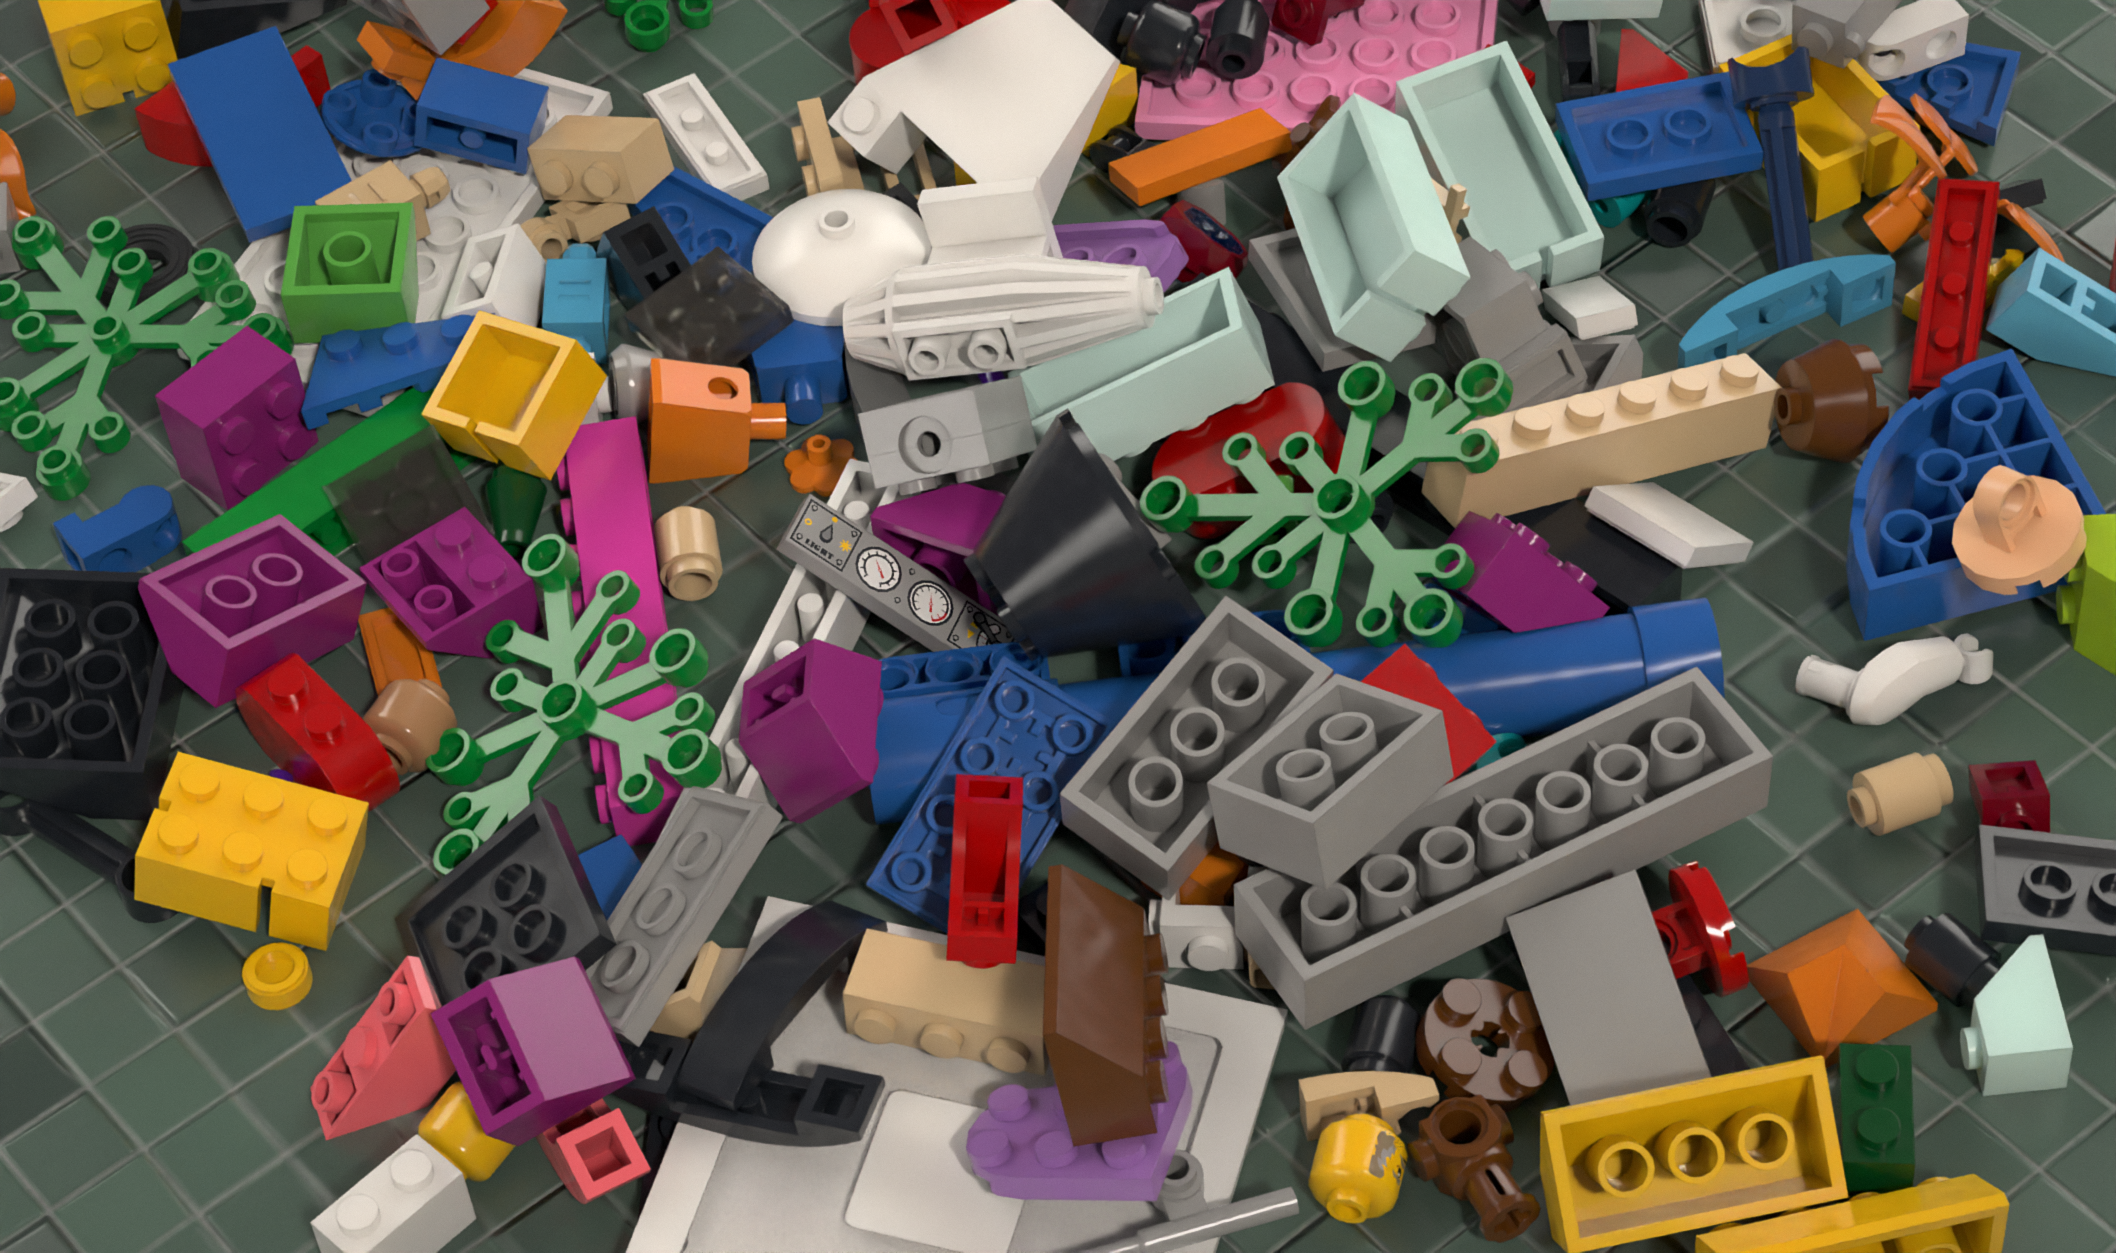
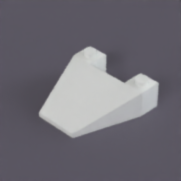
M1017 0L864 76L827 123L863 157L895 174L901 170L928 136L968 173L976 183L1037 176L1052 221L1120 61L1052 0Z

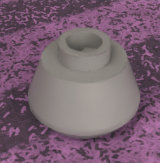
M620 344L610 353L609 377L612 405L616 419L636 416L637 424L648 419L651 358H660L658 352L628 344Z

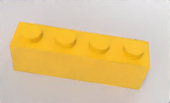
M1821 1055L1542 1111L1540 1115V1174L1552 1239L1566 1253H1580L1849 1198L1824 1057Z
M1975 1174L1951 1179L1947 1177H1933L1922 1181L1915 1187L1889 1193L1866 1192L1852 1197L1847 1202L1813 1210L1800 1207L1788 1210L1777 1218L1750 1224H1723L1712 1229L1709 1233L1696 1235L1695 1253H2002L2009 1202L2003 1191Z

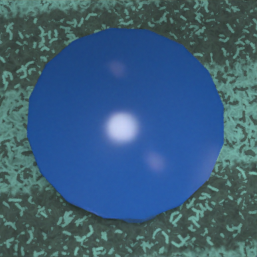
M370 69L364 72L362 80H354L338 85L333 90H329L324 94L320 110L326 129L339 142L358 152L378 157H401L420 151L423 148L414 145L416 105L418 101L412 97L407 89L397 85V80L390 79L375 69Z

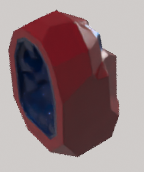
M1181 200L1175 203L1159 220L1164 222L1169 232L1179 239L1188 255V263L1177 277L1180 282L1192 281L1201 272L1211 276L1227 267L1230 268L1234 278L1237 279L1247 267V249L1232 232L1204 209Z

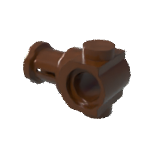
M1482 1094L1472 1098L1454 1097L1442 1101L1435 1106L1430 1117L1419 1121V1138L1407 1144L1408 1155L1416 1173L1424 1182L1432 1179L1441 1193L1454 1196L1459 1200H1469L1481 1218L1479 1227L1487 1241L1502 1243L1511 1240L1525 1232L1530 1224L1538 1218L1541 1209L1534 1195L1523 1193L1510 1173L1514 1161L1505 1146L1514 1142V1134L1505 1112L1498 1104L1489 1106ZM1456 1141H1466V1142H1469V1143L1464 1144V1145H1461V1144H1453L1452 1142H1456Z

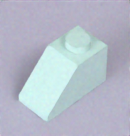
M2043 934L2030 935L1975 997L1971 1026L1961 1028L1960 1046L1963 1063L1966 1070L1976 1069L1983 1096L2066 1088L2073 1045Z

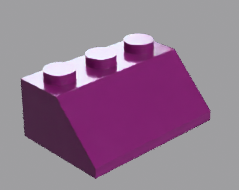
M278 514L140 578L138 590L172 673L217 708L236 698L235 689L289 653L298 654L308 663L354 640L367 582L285 517Z

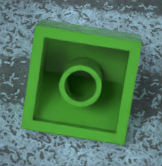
M413 202L294 206L281 289V299L294 343H320L322 335L334 334L347 329L359 331L390 327L401 322L415 323L419 286Z

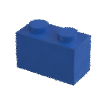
M436 58L416 105L414 145L527 174L531 163L527 148L540 138L544 131L549 87L470 65Z

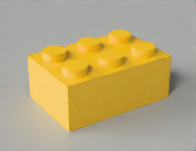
M1792 34L1739 56L1734 60L1749 67H1766L1781 62L1795 51L1792 50ZM1810 57L1814 96L1792 107L1796 124L1807 213L1815 223L1860 203L1862 191L1871 198L1902 184L1916 167V153L1903 139L1879 125L1870 123L1876 102L1884 95L1889 94L1853 58L1842 69ZM1727 62L1719 65L1718 73L1729 72ZM1746 110L1761 144L1758 123L1759 112Z
M178 752L159 796V809L154 808L135 854L134 900L256 932L260 923L262 885L272 888L269 936L326 951L365 849L369 803Z

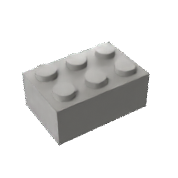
M1336 673L1207 782L1220 849L1327 889L1454 777L1443 711Z

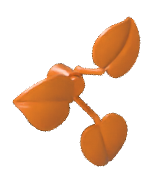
M1916 93L1910 97V101L1916 111L1914 121L1906 110L1890 95H1884L1876 102L1870 120L1871 124L1879 125L1903 139L1915 151L1918 159V164L1903 183L1863 215L1867 225L1891 253L1895 252L1918 233L1925 241L1930 239L1932 223L1928 217L1933 214L1934 205L1922 190L1935 176L1940 180L1947 176L1944 167L1954 157L1970 176L1978 172V166L1965 143L1948 127V124L1939 112ZM1915 122L1933 131L1941 140L1942 148L1939 157L1925 136L1920 132ZM2006 199L1999 200L1998 214L2003 215L2027 232L2042 250L2065 263L2058 246L2038 222L2018 204L2010 203Z

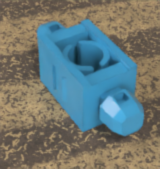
M587 243L572 244L563 253V259H547L542 327L546 331L576 339L587 353L594 352L597 364H607L611 307L607 258H596V251Z

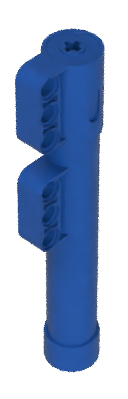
M1707 598L1628 607L1627 614L1603 616L1593 620L1517 633L1508 629L1460 634L1453 644L1444 648H1429L1421 645L1417 640L1393 642L1382 648L1369 645L1312 653L1310 652V647L1299 642L1287 628L1284 620L1285 610L1251 612L1334 670L1333 676L1337 673L1357 681H1362L1402 645L1406 644L1419 659L1424 660L1434 669L1438 679L1458 701L1480 718L1484 728L1491 736L1501 733H1515L1522 738L1557 733L1695 667L1699 668L1722 697L1725 698L1721 648L1713 611ZM1192 635L1118 646L1121 676L1058 684L1057 678H1050L1048 658L1041 656L1032 662L1017 642L879 659V661H882L880 688L884 695L883 706L877 721L875 747L879 753V764L873 777V783L868 785V788L871 789L876 825L903 822L1003 656L1118 724Z

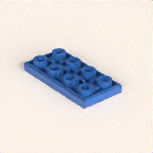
M276 26L168 64L175 87L249 243L291 228L294 206L316 205V200L352 181Z
M1003 656L867 881L866 887L948 935L956 774L1023 777L1019 870L1020 890L1062 820L1061 791L1118 724Z

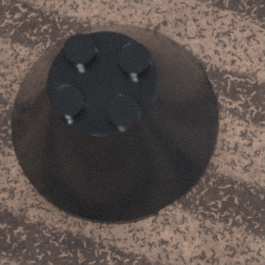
M1067 408L1056 415L974 546V553L963 559L983 591L988 594L997 607L998 615L1016 642L1021 645L1033 662L1041 656L1049 658L1193 635L1206 620V616L1158 546V542L1080 425L1076 423L1069 409Z

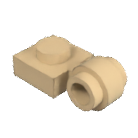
M562 200L549 207L551 216L545 218L535 217L520 226L547 263V259H563V253L568 248L567 240L573 238L581 244L599 241L604 231L631 217L626 203Z

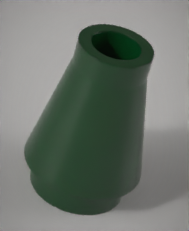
M502 465L494 470L492 479L487 482L485 490L494 537L514 560L523 559L525 551L532 544L546 498L547 487L542 482L541 477Z

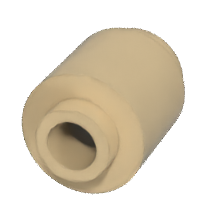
M690 506L674 508L662 515L656 521L653 528L660 579L675 598L684 601L700 600L708 597L716 590L718 580L723 571L715 521L708 512Z
M1914 752L1856 773L1853 777V789L1847 792V801L1855 822L1862 828L1867 826L1872 833L1881 836L1939 815L1942 806L1952 803L1953 787L1945 765L1936 754L1931 753L1922 756Z

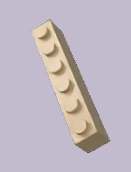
M1746 353L1531 407H1524L1492 417L1473 420L1455 434H1463L1474 428L1487 431L1499 447L1500 455L1497 463L1490 470L1476 474L1469 472L1461 462H1427L1422 493L1456 529L1468 511L1491 520L1496 512L1502 516H1508L1588 495L1593 486L1630 484L1760 450L1767 447L1775 416L1774 398L1777 390L1782 387ZM1485 445L1476 447L1469 457L1481 453Z

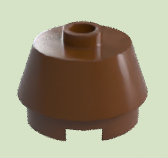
M1830 339L1782 364L1775 379V382L1782 388H1779L1775 394L1774 409L1779 432L1789 448L1839 463H1850L1858 455L1863 454L1866 449L1870 448L1874 439L1888 423L1889 406H1877L1876 388L1872 374L1883 373L1878 358L1867 345H1848L1840 339Z

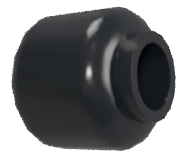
M1153 0L1142 8L1139 15L1131 11L1128 12L1120 29L1117 44L1126 47L1124 53L1125 65L1136 68L1137 74L1171 86L1176 84L1182 76L1188 79L1193 76L1202 56L1207 36L1200 33V22L1196 16L1163 2Z

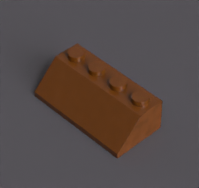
M1060 864L1048 867L1043 1038L1073 1146L1158 1133V1104L1169 1101L1164 1064L1160 1060L1169 1057L1167 1034L1163 1018L1161 1017L1167 1016L1169 1013L1167 992L1162 974H1168V958L1162 933L1150 934L1143 907Z

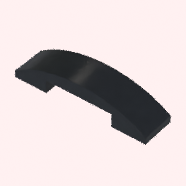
M830 900L805 910L781 927L747 961L713 1007L697 1034L677 1076L679 1089L735 1112L773 1068L774 1062L770 1046L835 970L850 975L866 929L887 933L886 921Z
M649 1031L640 1047L621 1042L620 1046L636 1079L615 1090L612 1094L669 1120L735 1139L781 1146L828 1147L862 1140L886 1084L884 1077L880 1075L818 1064L812 1078L770 1070L741 1106L733 1112L679 1089L677 1076L693 1044L691 1039Z

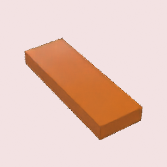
M1260 107L1108 163L1109 178L1116 187L1138 206H1143L1292 150L1291 131Z

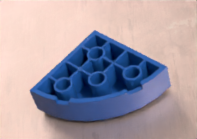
M2012 349L1973 361L1942 377L1940 387L1927 393L1920 400L1913 397L1897 410L1872 442L1856 478L1846 560L1850 605L1864 641L2056 592L2058 585H2067L2063 576L2056 583L2044 588L2040 580L2029 585L2016 586L2018 594L2002 595L1983 590L1966 577L1952 545L1954 522L1964 505L1974 497L1977 486L1983 476L1993 467L2002 465L2027 476L2035 475L2056 480L2073 492L2083 515L2106 514Z

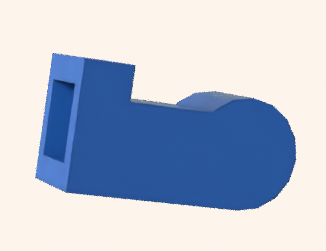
M155 485L140 486L132 489L123 496L119 504L83 522L74 512L53 523L64 560L72 570L138 572L177 548L182 540V530L173 499L167 490Z

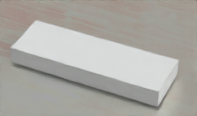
M695 73L643 94L646 110L652 118L659 119L663 134L694 177L741 201L770 189L767 173Z

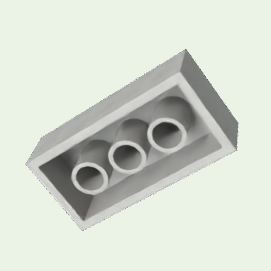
M1225 596L1061 791L1060 803L1063 825L1170 900L1219 841L1207 782L1333 677L1334 670L1228 596Z

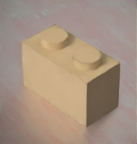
M565 115L527 148L544 200L637 204L674 171L658 118Z

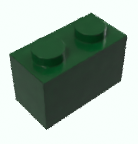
M1839 1044L1835 1083V1124L1849 1198L1839 1199L1837 1204L1847 1202L1852 1197L1866 1192L1884 1194L1913 1187L1916 1162L1911 1045Z

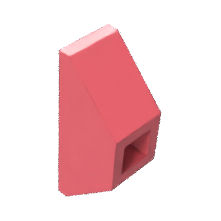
M406 956L390 980L382 986L378 996L356 1026L349 1031L345 1041L329 1063L316 1076L310 1087L312 1104L317 1110L326 1140L428 1107L456 1071L430 1014L441 1008L442 1005L419 957Z

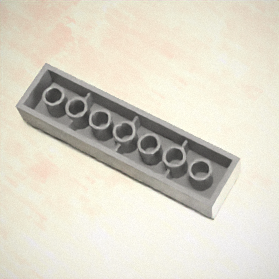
M1695 667L1442 786L1327 889L1272 868L1265 869L1234 884L1235 934L1304 1030L1509 932L1510 928L1506 917L1632 870H1637L1767 807L1773 755L1699 668Z

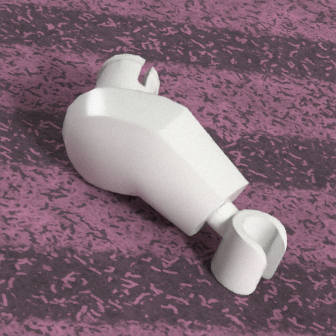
M1961 634L1954 642L1945 636L1904 641L1883 650L1859 672L1820 659L1819 656L1811 655V657L1807 656L1802 662L1797 674L1795 687L1799 695H1807L1845 708L1853 724L1881 725L1898 717L1923 696L1952 685L1957 680L1968 684L1986 682L1993 673V651L1986 648L1978 651L1979 642L1970 634Z

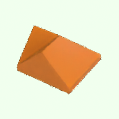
M1858 908L1747 965L1750 983L1811 1057L1819 1055L1824 1057L1826 1068L1838 1063L1840 1043L1874 1044L1937 1011L1938 1002Z

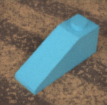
M2038 248L1998 286L1986 330L2036 360L2116 377V293Z

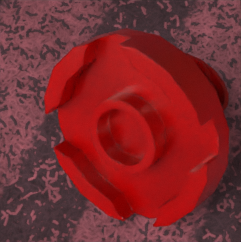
M1697 860L1670 869L1668 882L1673 904L1653 911L1652 914L1662 941L1666 942L1670 947L1668 958L1676 979L1699 970L1708 987L1716 996L1721 998L1746 989L1749 976L1745 955L1741 951L1730 956L1729 950L1732 949V941L1729 930L1735 928V924L1710 872L1706 867L1699 868Z

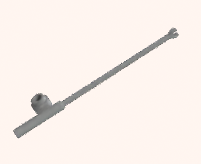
M1176 1149L1157 1201H1152L1155 1207L1164 1212L1167 1222L1139 1229L1134 1237L1078 1253H1164L1299 1214L1298 1202L1294 1190L1290 1186L1208 1209L1203 1196L1204 1172L1201 1163L1188 1152Z

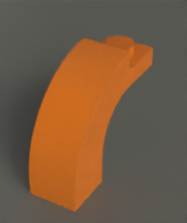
M496 0L499 4L465 44L461 46L454 43L442 55L410 37L401 29L371 21L365 23L356 40L373 59L371 65L375 70L390 79L400 81L412 97L418 101L436 58L514 77L528 66L544 49L568 10L559 0Z

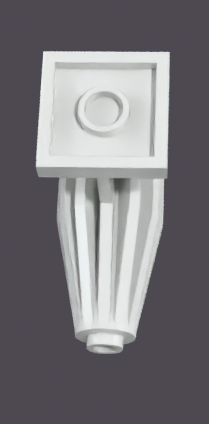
M1037 176L922 190L917 203L932 246L927 264L901 268L849 298L843 309V333L847 349L854 359L905 374L909 381L1025 369L1027 366H1034L1142 329L1151 328L1154 324L1155 315L1162 314L1164 294L1160 279L1158 277H1151L1150 272L1145 266L1063 258Z

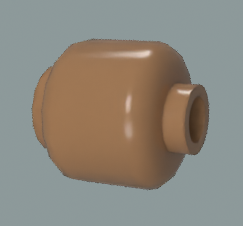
M397 679L385 687L363 717V720L372 728L386 749L397 775H404L407 772L420 773L429 769L425 759L439 751L440 738L443 732L450 728H457L454 710L449 705V695L441 686L433 681L420 679L417 682L411 679Z

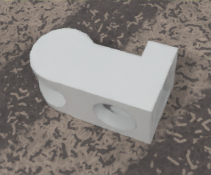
M1916 0L1912 4L1894 10L1866 42V48L1855 58V61L1874 80L1886 81L1903 75L1907 76L1965 54L1969 14L1956 0Z

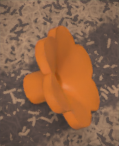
M819 434L806 439L801 449L788 453L785 457L784 465L786 471L791 475V487L796 492L805 494L815 491L821 496L828 497L832 495L849 459H857L854 457V446L850 441L845 439L830 440L826 435Z

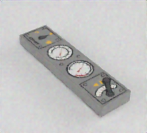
M811 494L800 504L776 549L933 652L1016 642L1000 617Z

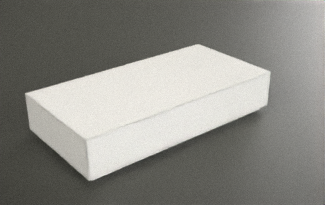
M1600 276L1542 289L1545 310L1581 340L1632 329L1638 325L1635 304Z

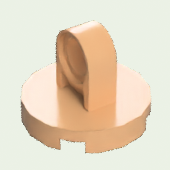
M1998 465L1990 469L1983 476L1977 486L1974 497L1964 505L1955 520L1952 545L1968 579L1983 590L2002 595L2018 594L2016 586L2029 585L2040 580L2043 588L2056 583L2075 567L2086 548L2087 536L2084 531V516L2073 492L2056 480L2035 475L2027 476L2009 467Z

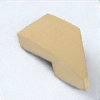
M1384 1071L1325 1074L1299 1079L1300 1118L1308 1141L1319 1139L1323 1129L1331 1123L1353 1114H1368L1386 1121L1393 1128L1395 1134L1398 1135L1401 1133L1398 1120L1411 1109L1423 1106L1431 1108L1439 1101V1093L1434 1079L1422 1075Z

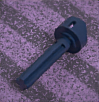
M1798 46L1791 55L1781 62L1766 67H1749L1730 58L1727 63L1732 88L1733 107L1759 112L1758 123L1761 145L1764 151L1763 160L1778 271L1814 261L1795 117L1792 109L1799 102L1814 96L1809 49L1804 46Z

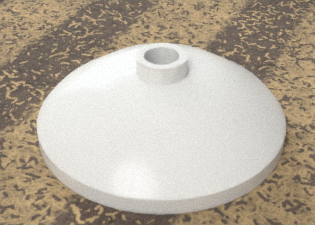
M837 189L803 198L777 214L758 236L753 250L752 265L754 278L760 293L776 310L790 318L808 324L843 326V309L849 298L901 268L926 265L932 247L922 219L904 203L872 191Z

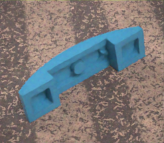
M1849 255L1803 263L1758 279L1728 295L1697 320L1679 343L1677 369L1737 355V350L1826 312L1839 327H1842L1891 306L1896 262L1890 255Z

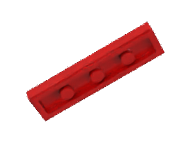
M1938 178L1908 387L1909 400L1913 397L1920 400L1927 393L1940 387L1942 377L1968 363L1978 360L2000 200V182L1944 178L1940 180Z

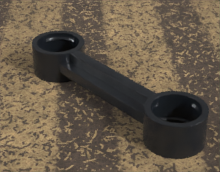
M0 790V800L11 793ZM26 799L24 802L13 807H0L1 835L21 836L31 832L116 885L124 907L133 919L143 923H158L168 920L179 913L175 910L134 900L135 854L137 851L125 846L76 814L31 799Z

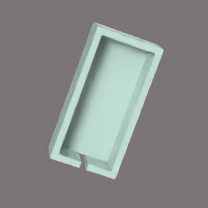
M1507 41L1396 81L1395 114L1408 120L1430 177L1448 191L1450 186L1458 183L1467 189L1464 202L1470 206L1468 217L1459 220L1456 233L1462 236L1461 241L1470 236L1490 252L1497 249L1502 253L1514 271L1518 274L1526 271L1533 278L1539 290L1540 281L1545 279L1548 286L1553 287L1600 271L1604 235Z
M1353 93L1277 178L1334 335L1391 362L1409 342L1413 341L1426 325L1424 315L1429 313L1435 316L1449 300L1453 299L1460 292L1462 286L1471 277L1408 120Z
M1229 267L1165 297L1162 314L1155 315L1154 324L1151 328L1142 329L1034 366H1027L1025 369H1015L1008 372V378L1021 375L1037 446L1056 415L1068 408L1076 423L1080 425L1097 452L1107 455L1113 461L1121 457L1136 456L1149 448L1153 442L1178 430H1191L1202 424L1208 416L1233 404L1248 403L1260 396L1265 389L1275 385L1261 325ZM1034 451L1028 452L1030 457Z

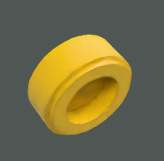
M277 942L260 947L247 958L242 970V978L249 998L257 1006L268 1010H282L296 1005L309 993L313 982L312 971L305 953L299 947L290 943Z

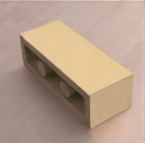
M866 929L843 991L847 1034L860 1036L862 1039L874 1044L894 1043L925 1050L939 1058L950 1059L959 1057L991 1064L997 1069L1009 1073L1024 1071L1045 1076L1050 1062L1043 1038L1045 966L1016 960V964L1000 963L993 968H973L963 964L961 961H946L947 945Z

